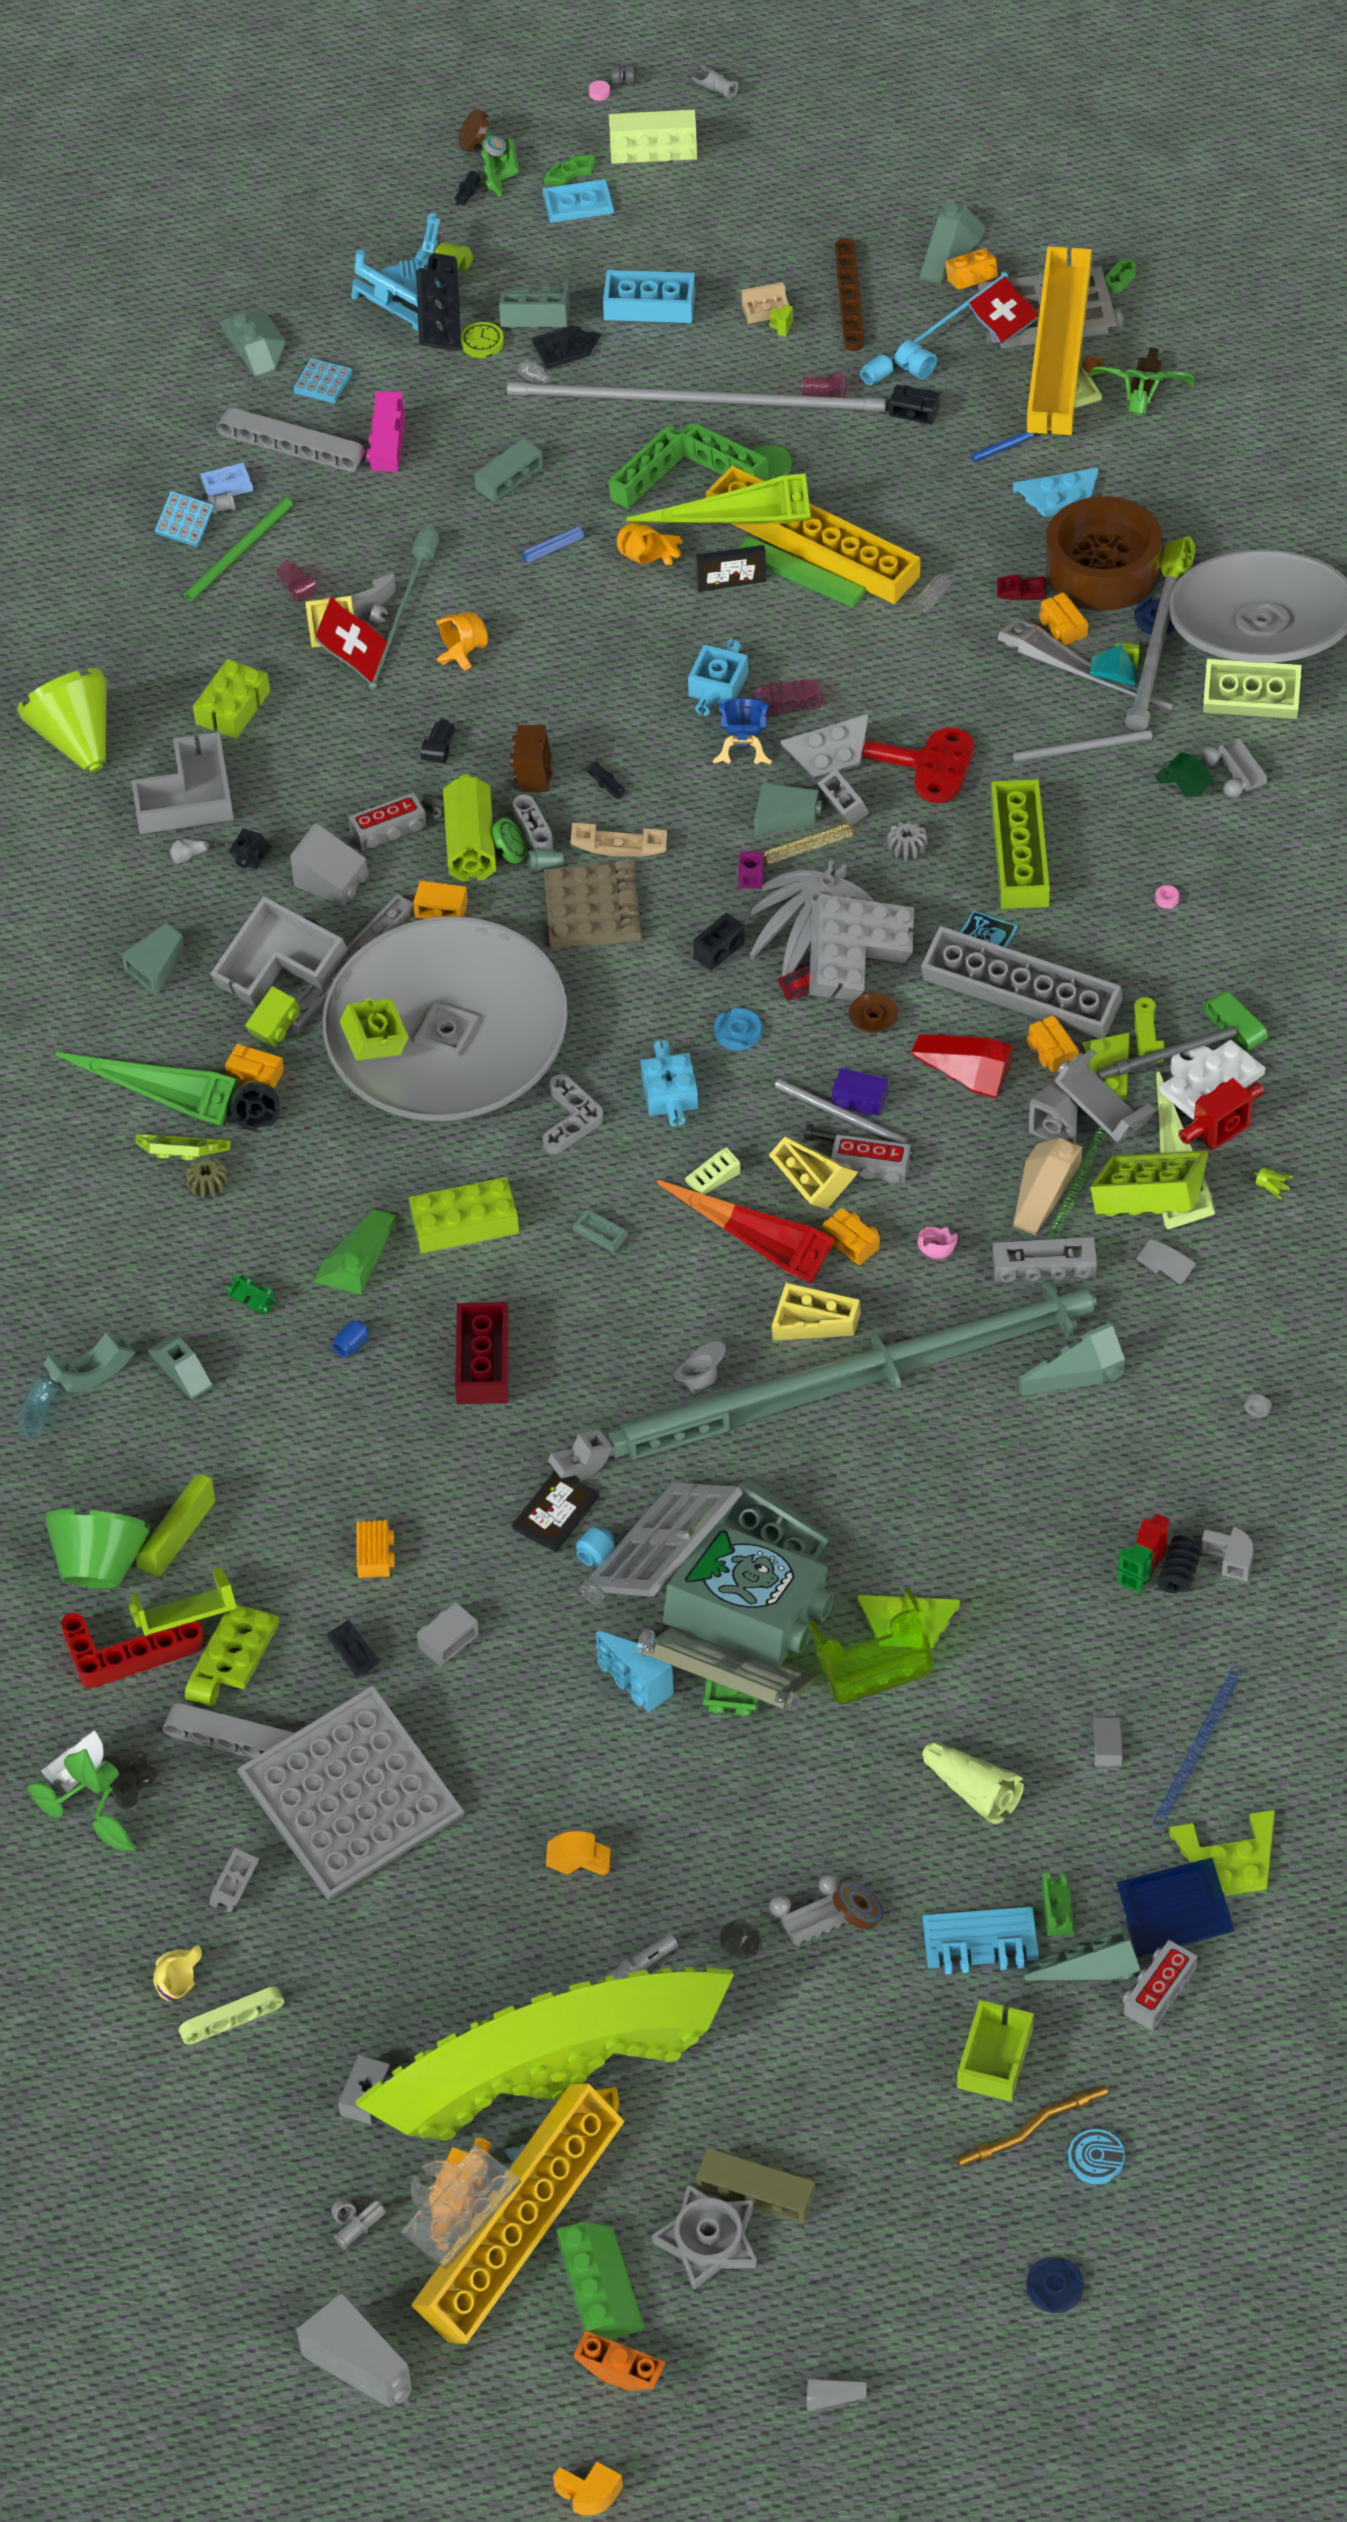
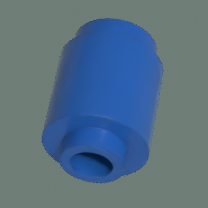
M350 1320L334 1337L333 1349L344 1358L348 1357V1355H353L369 1338L367 1326L359 1320Z

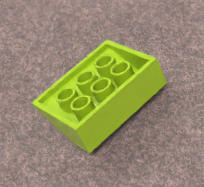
M1207 1151L1111 1156L1090 1187L1095 1213L1115 1216L1119 1213L1138 1215L1142 1212L1161 1214L1166 1211L1184 1213L1192 1210L1199 1199L1208 1157Z

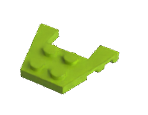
M1274 1810L1249 1814L1254 1839L1200 1847L1193 1823L1169 1827V1835L1172 1840L1176 1841L1181 1853L1189 1860L1195 1870L1201 1868V1871L1196 1874L1203 1875L1199 1879L1204 1878L1202 1883L1206 1884L1205 1888H1207L1212 1898L1266 1890Z

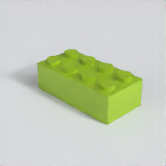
M507 1177L409 1197L410 1214L420 1253L519 1233L518 1215Z

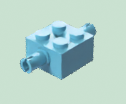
M733 639L727 641L725 649L703 645L688 676L689 696L700 699L695 708L700 715H702L704 709H706L704 716L709 715L713 704L718 703L720 700L737 698L748 676V655L738 653L741 649V644L736 640L732 647Z
M662 1040V1049L660 1041H657L653 1045L656 1058L640 1060L641 1079L649 1116L668 1113L670 1125L675 1127V1119L677 1118L678 1125L681 1126L685 1123L683 1111L698 1109L697 1087L690 1054L671 1055L669 1043Z

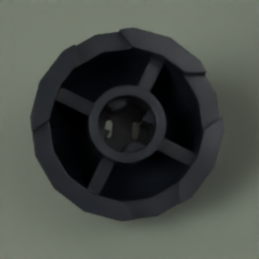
M258 1080L247 1081L241 1084L233 1093L230 1103L231 1112L236 1124L242 1128L257 1131L256 1127L267 1125L270 1127L278 1119L280 1114L279 1097L274 1088L266 1082Z

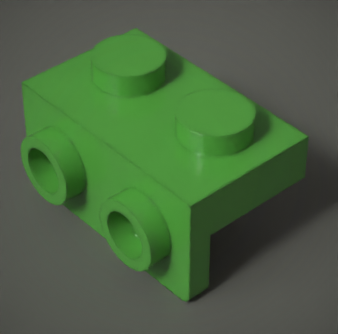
M707 1679L703 1706L707 1707L710 1713L724 1714V1710H735V1715L751 1717V1712L758 1713L759 1699Z

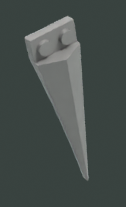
M1017 618L999 632L998 640L1005 642L1009 647H1019L1018 652L1024 656L1136 697L1138 688L1132 685L1090 675L1091 662L1066 647L1035 624ZM1151 694L1149 702L1172 710V703Z

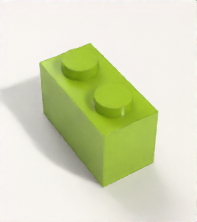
M272 986L245 1024V1027L252 1036L275 1048L278 1042L284 1039L291 1023L298 1019L302 1008L295 998Z

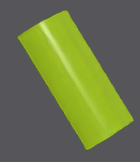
M196 1475L192 1478L136 1556L138 1568L159 1578L215 1503L212 1478L204 1475Z

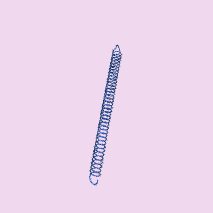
M1231 1668L1229 1676H1227V1679L1225 1680V1683L1223 1684V1687L1221 1688V1691L1217 1696L1216 1700L1218 1701L1229 1700V1698L1218 1699L1219 1696H1225V1694L1220 1695L1221 1692H1227V1690L1222 1691L1223 1688H1228L1233 1692L1232 1689H1235L1234 1685H1237V1683L1231 1684V1682L1229 1681L1233 1679L1231 1676L1236 1677L1234 1675H1230L1233 1668ZM1215 1700V1703H1213V1707H1211V1711H1209V1715H1207L1194 1742L1202 1744L1203 1747H1199V1745L1194 1746V1743L1191 1746V1750H1189V1754H1187V1758L1184 1760L1185 1762L1182 1763L1183 1766L1180 1767L1181 1770L1178 1771L1179 1774L1176 1775L1168 1794H1166V1798H1164V1802H1162V1806H1160V1810H1158V1814L1154 1818L1153 1824L1157 1826L1155 1824L1157 1815L1162 1817L1161 1815L1165 1817L1170 1815V1813L1165 1814L1163 1811H1172V1809L1167 1810L1165 1808H1170L1167 1803L1172 1804V1801L1169 1799L1174 1800V1797L1171 1795H1180L1179 1791H1182L1181 1787H1184L1183 1783H1186L1185 1779H1188L1187 1775H1190L1191 1767H1194V1764L1197 1763L1196 1760L1199 1759L1198 1756L1201 1755L1200 1750H1192V1747H1198L1203 1751L1202 1748L1205 1747L1204 1744L1207 1743L1206 1740L1209 1739L1210 1732H1213V1730L1209 1731V1735H1205L1203 1731L1207 1730L1205 1727L1209 1726L1207 1724L1211 1722L1209 1719H1215L1211 1715L1215 1717L1221 1716V1714L1216 1715L1213 1711L1219 1713L1223 1712V1710L1218 1711L1215 1707L1219 1706L1218 1704H1227V1702L1219 1703ZM1190 1751H1192V1752H1193V1751H1196V1752H1198L1199 1754H1196V1755H1195V1753H1194V1754H1190ZM1188 1755H1190V1756H1191V1755H1194V1756H1196L1197 1758H1194V1759H1193V1757L1190 1758V1757H1188ZM1189 1758V1759L1194 1760L1195 1762H1192V1763H1191V1761L1188 1762V1761H1186V1759ZM1187 1762V1763L1192 1764L1193 1766H1190V1767H1189V1765L1186 1766V1765H1184V1763ZM1182 1767H1189L1191 1770H1184ZM1183 1770V1771L1188 1772L1189 1774H1186V1773L1182 1774V1773H1180V1771ZM1181 1774V1775L1186 1776L1187 1778H1184V1777L1180 1778V1777H1177V1776ZM1179 1778V1779L1184 1780L1185 1782H1182V1781L1178 1782V1781H1175V1780ZM1177 1782V1783L1182 1784L1183 1786H1180V1785L1176 1786V1785H1173V1784Z

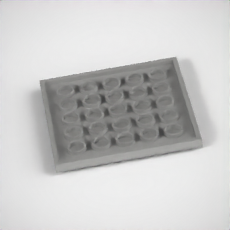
M374 1686L364 1690L237 1769L241 1779L328 1901L464 1816L463 1809Z

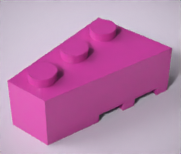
M376 391L372 432L369 434V446L371 447L367 448L366 454L367 462L371 463V471L398 472L406 425L403 392Z

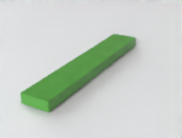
M750 536L738 547L745 548L764 545L767 570L852 608L865 594L864 587Z

